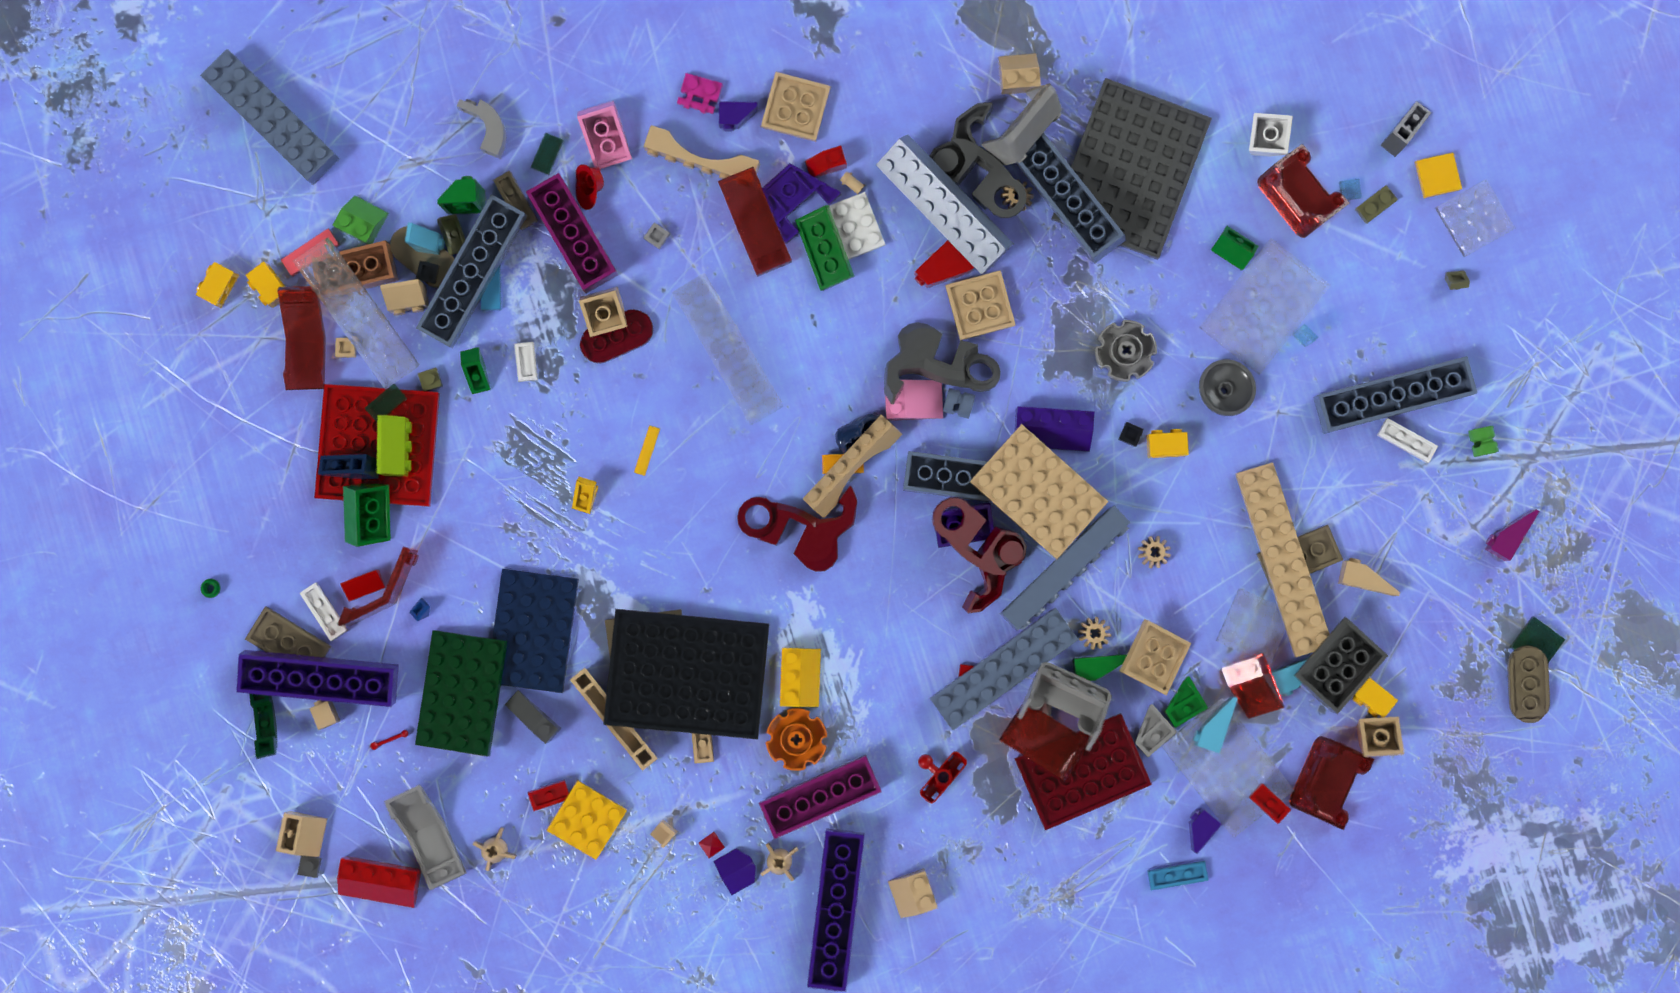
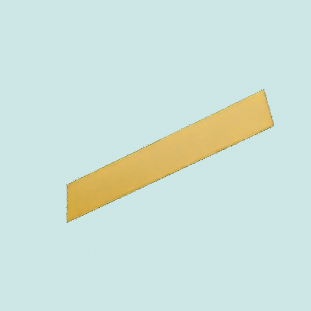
M649 425L634 473L645 476L660 431L659 428Z

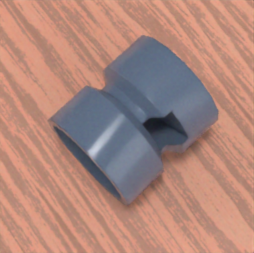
M949 388L943 412L952 415L956 412L958 416L969 419L975 395L966 392L960 394L959 390Z

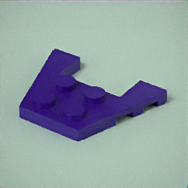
M791 163L762 188L786 244L799 233L787 219V216L816 191L830 205L841 195L839 190L832 188Z

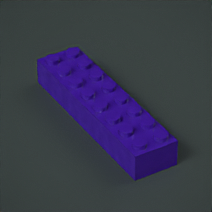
M244 650L238 657L236 692L392 707L396 703L399 664Z
M826 828L808 988L846 992L864 833Z

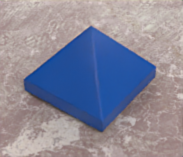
M420 598L409 613L416 621H420L429 616L430 606L423 598Z

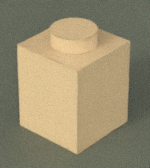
M319 700L314 702V707L309 708L318 730L340 722L332 701Z

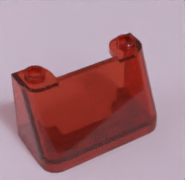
M1303 144L1273 164L1258 178L1257 182L1265 196L1292 230L1301 238L1307 237L1350 204L1340 192H1333L1329 195L1306 165L1311 161V155Z
M1021 705L998 740L1067 782L1086 751L1089 736L1080 730L1076 733L1042 711L1029 707L1022 719H1019L1018 715L1022 707Z
M1324 736L1318 737L1311 747L1289 799L1290 806L1344 830L1349 820L1348 812L1342 809L1357 773L1364 775L1369 772L1374 759L1364 757L1363 753Z

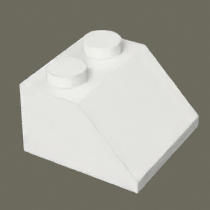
M1254 113L1249 146L1250 154L1269 157L1288 155L1293 116Z

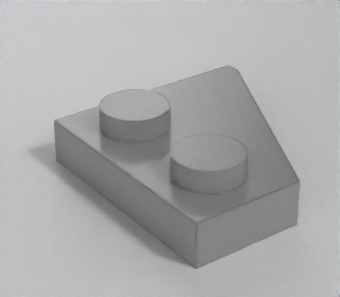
M1151 704L1135 744L1149 757L1177 731L1156 707Z

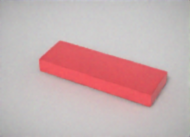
M328 228L281 259V261L293 277L312 264L311 258L326 255L340 244Z

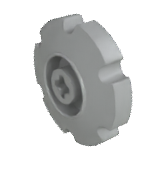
M1123 320L1121 326L1112 323L1099 335L1098 340L1101 342V346L1095 348V358L1100 369H1108V377L1116 381L1128 382L1130 376H1135L1136 379L1143 377L1154 365L1151 356L1157 354L1156 341L1152 333L1145 334L1143 332L1144 325L1132 320ZM1128 347L1129 351L1124 355L1122 351Z

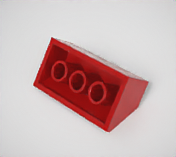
M345 856L341 858L338 870V895L415 908L422 871L413 867Z

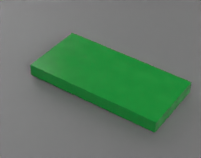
M825 205L795 220L820 291L855 277L829 205Z

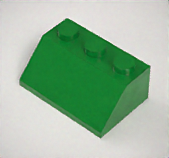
M463 176L461 179L455 180L437 199V204L448 215L481 213L486 204L485 190L472 176Z
M359 483L343 486L345 542L359 547L391 541L389 485Z

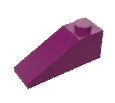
M1537 509L1530 510L1495 532L1494 535L1491 534L1486 541L1487 547L1485 550L1503 561H1511L1540 511Z

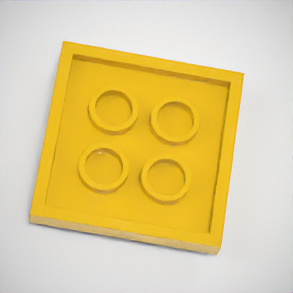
M577 780L546 831L597 860L627 809Z

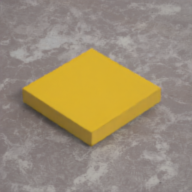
M1453 152L1415 161L1423 199L1462 190Z

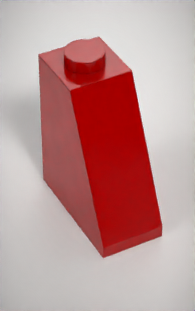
M947 240L914 272L916 276L914 279L920 286L925 285L929 288L970 274L974 267Z

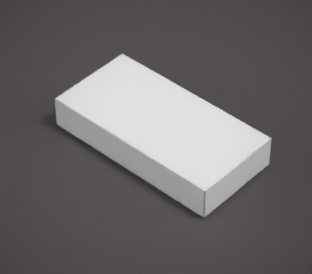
M534 342L514 344L518 382L538 380Z

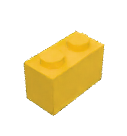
M264 261L245 275L249 279L247 284L253 291H258L260 294L258 298L265 306L269 305L274 308L291 295L270 265Z
M213 262L206 270L205 279L198 284L196 295L222 308L239 275Z
M1171 429L1170 433H1163V430H1152L1151 434L1146 435L1148 458L1184 457L1189 455L1187 432H1182V429Z
M1370 677L1352 698L1359 706L1364 705L1367 707V712L1374 718L1386 717L1398 702L1394 696Z

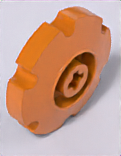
M792 708L787 710V716L783 717L781 714H778L771 721L767 729V734L771 735V740L766 741V747L770 757L775 762L778 760L784 762L783 768L799 771L806 769L807 762L815 765L822 758L827 747L822 743V739L827 737V731L818 716L814 719L809 717V710ZM795 734H799V738H802V741H799L797 745L791 740V737L793 738Z

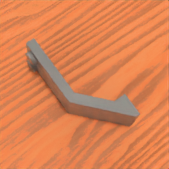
M421 785L384 801L391 819L396 821L408 839L429 890H433L466 874L443 818Z

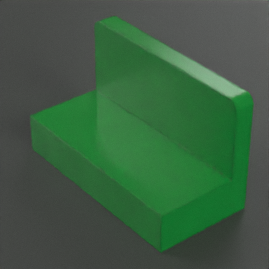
M1226 226L1211 251L1240 270H1243L1259 246L1229 226Z

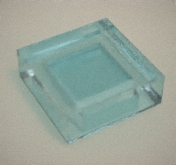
M1359 179L1339 182L1341 201L1362 198Z

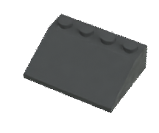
M1344 617L1294 676L1329 711L1338 714L1388 655L1350 620Z

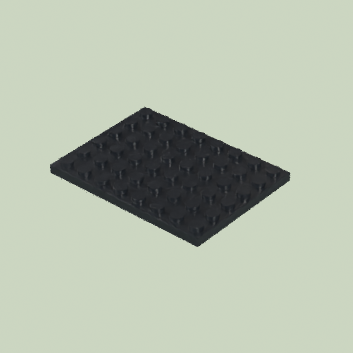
M615 609L603 725L758 739L769 624Z

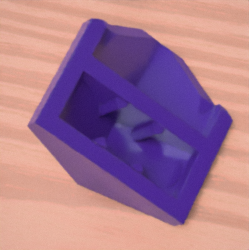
M736 848L713 861L731 895L755 883L756 866L752 858Z

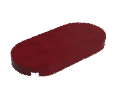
M627 310L625 311L627 327L590 337L588 329H586L580 340L582 354L591 362L606 363L644 346L653 335V323L649 316L642 311Z

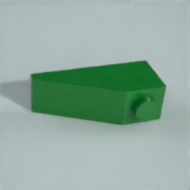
M1127 654L1073 658L1074 674L1089 681H1096L1121 666Z

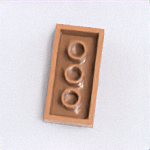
M380 241L311 258L318 293L324 299L399 281L393 254L387 241Z

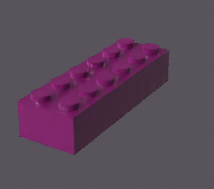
M559 173L526 191L585 294L618 275Z
M864 755L760 801L759 805L774 839L882 791L867 756Z

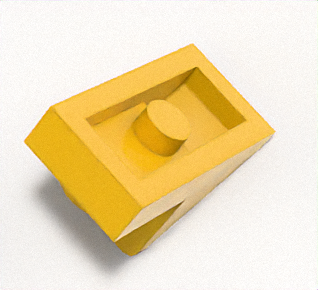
M578 476L572 509L588 514L591 513L598 491L597 482Z

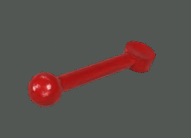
M403 730L398 735H395L378 743L373 742L371 743L370 747L371 749L376 750L379 746L383 744H386L401 737L405 738L408 736V731Z

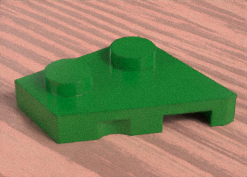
M1189 676L1185 677L1165 709V713L1174 728L1208 709Z

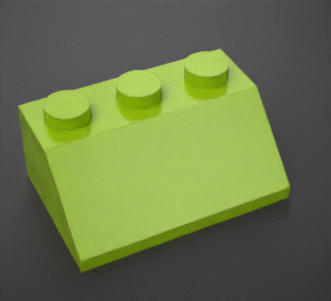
M378 415L377 474L383 476H408V472L411 471V460H408V455L412 450V444L409 441L412 423L409 422L408 418Z

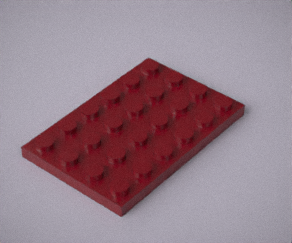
M1121 713L1104 720L1101 732L1089 751L1086 750V746L1090 736L1079 730L1014 758L1045 831L1152 785Z

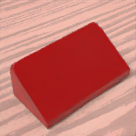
M374 570L340 583L349 602L385 588L379 570Z

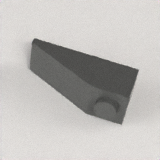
M1416 101L1386 137L1381 146L1396 157L1410 142L1431 112Z
M519 690L505 704L545 744L549 743L561 729L560 726Z

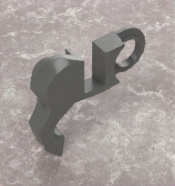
M991 102L977 103L956 118L951 141L935 148L930 154V158L958 186L972 168L978 164L988 174L974 190L972 198L984 210L988 208L993 215L1000 218H1011L1023 210L1027 194L1024 186L1018 180H1015L994 156L975 143L970 130L971 127L976 123L984 125L993 109ZM1010 187L1017 192L1019 198L1013 208L1002 209L995 204L994 196L999 189Z
M912 323L901 329L898 334L900 353L886 364L884 394L889 402L894 405L904 387V381L900 380L899 376L905 374H919L943 384L984 392L991 390L997 385L1000 380L1001 371L998 363L988 355L978 354L977 344L962 340L959 343L952 365L934 359L942 333L928 324ZM976 363L985 364L991 369L992 377L986 381L976 380L970 374L969 368Z

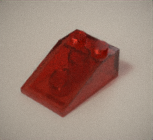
M1264 653L1230 663L1221 668L1228 687L1233 695L1238 698L1237 701L1248 719L1284 708Z

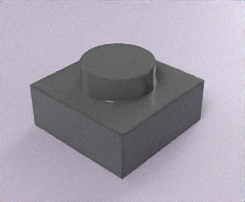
M301 856L297 875L317 878L322 858Z

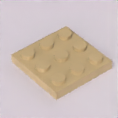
M775 72L761 128L816 142L831 86Z
M1001 270L945 285L960 341L1016 326Z
M1144 619L1120 672L1167 695L1191 643Z

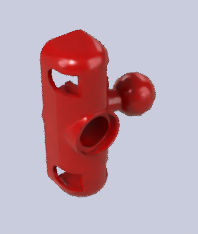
M954 751L938 768L933 764V758L930 755H921L918 759L920 768L929 769L933 775L921 788L920 795L927 802L934 803L967 765V760L959 752ZM962 762L964 766L958 770L957 767ZM939 773H948V780L940 782L938 780ZM936 792H938L939 795H938V796L936 797V799L934 800V799L932 798V796H933Z

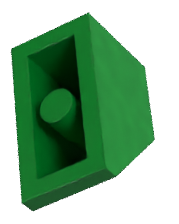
M479 347L460 351L461 367L471 393L476 394L491 390Z

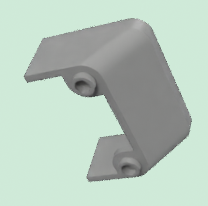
M1050 83L1027 90L1025 93L1031 101L1000 138L981 144L1003 166L1016 162L1021 163L1026 158L1027 151L1052 121H1056L1061 116L1062 107L1056 90Z
M1044 662L1037 670L1023 701L1018 718L1022 719L1028 707L1039 710L1044 703L1079 718L1078 728L1090 736L1086 746V750L1089 751L1101 732L1112 696L1106 688L1052 663Z

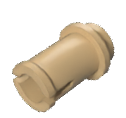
M846 172L840 179L843 182L842 185H847L858 195L865 185L853 177V173Z

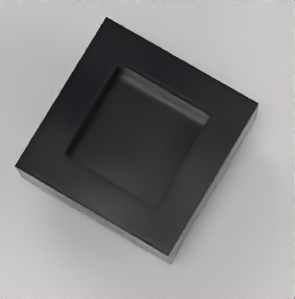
M420 261L416 279L436 284L440 266Z
M1125 422L1118 440L1137 447L1144 429Z

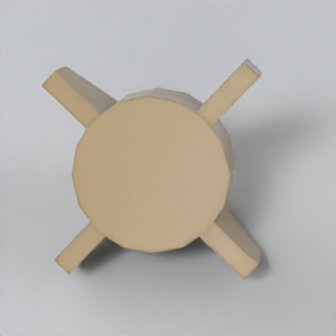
M500 827L496 837L489 838L484 843L473 842L474 846L481 849V855L487 861L486 871H490L492 863H498L505 857L516 859L517 855L509 853L506 842L501 839L504 831L503 827Z
M767 843L766 847L770 852L767 858L768 868L760 874L764 876L770 871L776 875L786 874L793 881L794 877L789 872V869L792 865L791 856L798 851L797 846L788 852L782 848L773 849Z

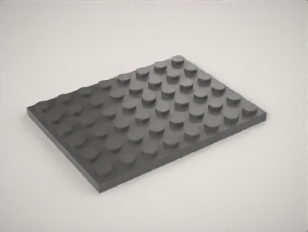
M1105 78L1071 168L1125 234L1126 241L1119 246L1158 260L1212 118ZM1053 213L1051 220L1063 224L1057 215Z

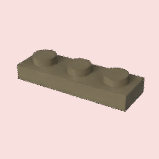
M510 171L493 180L504 201L527 215L520 228L521 230L538 222L537 217Z

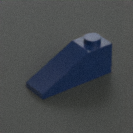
M367 454L321 456L318 475L353 479H378L377 458Z

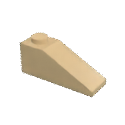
M1349 558V561L1342 562L1338 584L1391 596H1399L1400 592L1367 565L1360 564L1361 560Z

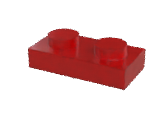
M565 779L528 791L533 811L563 802L569 794Z
M1260 783L1248 796L1277 824L1291 811L1263 783Z

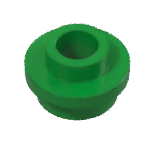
M207 579L201 584V593L207 598H214L220 593V584L215 579ZM210 585H213L214 590L212 592L208 590V587Z

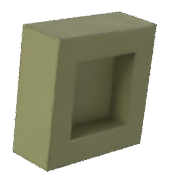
M1464 270L1445 272V281L1450 290L1469 288L1470 281Z
M437 368L418 373L423 391L443 387Z

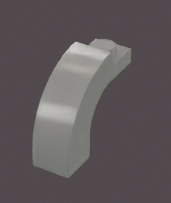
M459 99L457 107L460 111L481 119L485 124L486 133L480 149L486 154L501 159L506 146V130L497 112L481 99L477 106V103L466 99V101Z

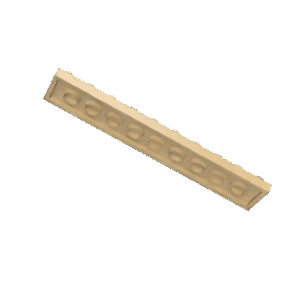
M1272 462L1236 473L1235 476L1294 656L1299 657L1315 652L1328 637L1329 631L1274 464Z

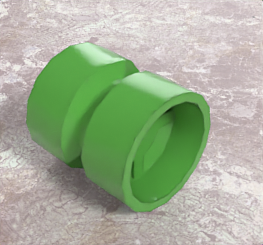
M1493 426L1468 431L1470 441L1474 442L1472 446L1474 457L1499 452L1497 441L1493 440L1496 436Z

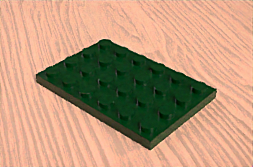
M432 630L415 745L490 756L507 641Z

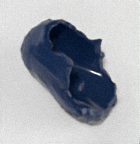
M874 412L860 420H855L840 427L835 434L839 449L846 453L881 414Z

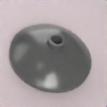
M1223 359L1213 362L1203 371L1199 380V393L1204 404L1214 413L1222 416H1235L1247 410L1252 404L1256 394V384L1253 375L1243 364L1234 360ZM1221 388L1226 390V394L1221 392Z

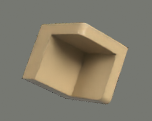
M663 819L650 835L664 848L678 831Z

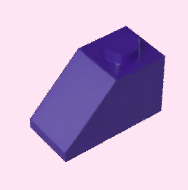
M719 101V127L723 128V131L739 129L758 111V103Z
M1203 808L1196 809L1190 815L1191 820L1189 821L1191 850L1196 854L1199 853L1222 825Z

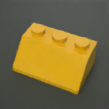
M782 648L780 706L819 707L821 649Z

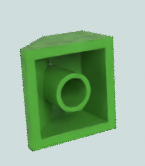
M354 196L341 208L333 226L368 245L372 244L376 239L389 213Z

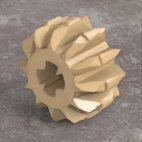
M1023 182L1022 185L1024 186V188L1026 187L1027 182ZM1004 187L1003 190L1006 193H1002L1001 198L1006 200L1003 201V205L1010 204L1008 209H1011L1018 202L1014 198L1017 192L1012 188ZM1032 187L1025 188L1027 196L1023 211L1026 210V205L1031 206L1032 204L1029 200L1034 197L1033 194H1029L1032 191Z
M1152 536L1148 537V542L1142 540L1141 543L1145 548L1138 547L1139 551H1143V554H1139L1138 558L1145 557L1142 561L1143 565L1148 561L1149 568H1153L1154 562L1157 568L1161 567L1160 562L1167 564L1164 557L1169 558L1171 555L1165 553V551L1171 548L1170 546L1164 548L1166 540L1159 543V536H1156L1155 541ZM1151 548H1152V549H1155V548L1158 549V551L1156 552V553L1158 554L1157 557H1156V555H1155V556H1151V553H1152V551L1150 550Z
M1094 617L1093 623L1090 618H1087L1088 625L1083 622L1081 623L1085 630H1078V633H1084V636L1080 637L1079 640L1083 641L1086 639L1085 647L1091 642L1092 650L1095 649L1096 644L1099 649L1103 648L1101 641L1108 644V640L1104 637H1111L1110 633H1105L1106 630L1110 629V626L1102 627L1106 621L1101 620L1098 624V617ZM1091 629H1098L1099 632L1097 633H1099V636L1092 638L1090 636L1092 634L1090 633Z

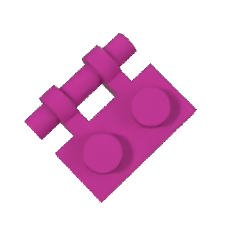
M686 73L681 93L687 94V97H678L677 104L683 105L686 109L700 110V113L714 114L715 107L710 106L709 103L710 101L718 103L723 84ZM693 97H698L704 100L702 103L693 101Z

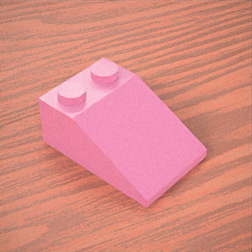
M614 100L578 111L577 118L594 167L602 169L632 159Z
M902 380L904 381V387L894 405L889 402L885 395L886 419L888 421L943 419L942 383L934 380Z

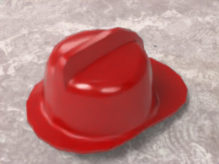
M581 164L576 169V198L583 209L590 210L596 203L597 193L604 186V179L600 168H590L585 164Z

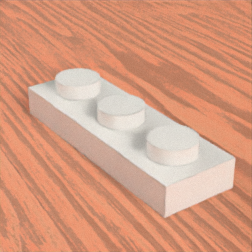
M1389 418L1385 419L1377 434L1380 438L1426 463L1430 462L1438 448L1434 443Z
M315 582L299 593L330 641L335 640L348 631L318 583Z

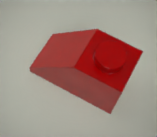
M841 146L824 150L805 161L808 173L815 178L847 168Z

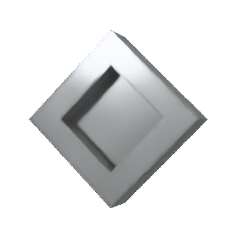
M653 223L644 236V240L660 250L670 236V233L656 223Z

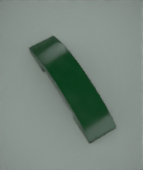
M249 694L250 706L254 711L256 759L276 755L277 725L272 696Z

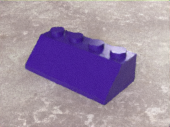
M1018 406L1015 414L1014 432L1022 424L1049 449L1090 452L1095 412Z

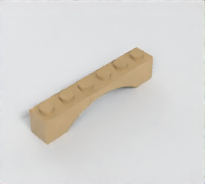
M652 125L644 143V149L650 156L658 157L660 155L671 163L678 161L687 168L694 169L696 167L708 175L715 173L723 180L730 181V179L737 181V184L748 187V185L753 186L760 166L759 160L744 155L723 160H712L696 156L681 147L668 130Z
M880 415L806 494L803 500L822 518H825L837 505L844 486L855 471L874 455L889 449L902 433L883 415Z
M584 668L572 677L570 681L604 722L606 693L587 669ZM606 725L642 771L658 759L634 728Z

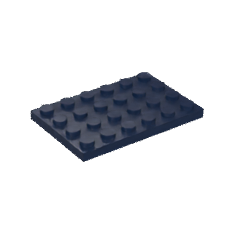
M502 569L492 639L507 641L501 685L563 693L579 579Z

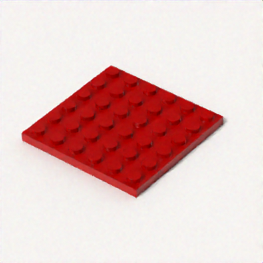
M324 384L314 498L343 500V486L359 483L388 484L390 504L430 507L440 393ZM378 415L406 417L412 423V432L409 433L412 450L408 455V460H411V471L408 472V476H383L379 474L378 479H353L318 475L321 456L367 454L377 458Z

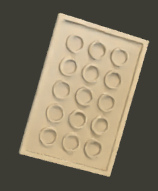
M1022 424L970 481L973 486L1056 560L1109 502Z

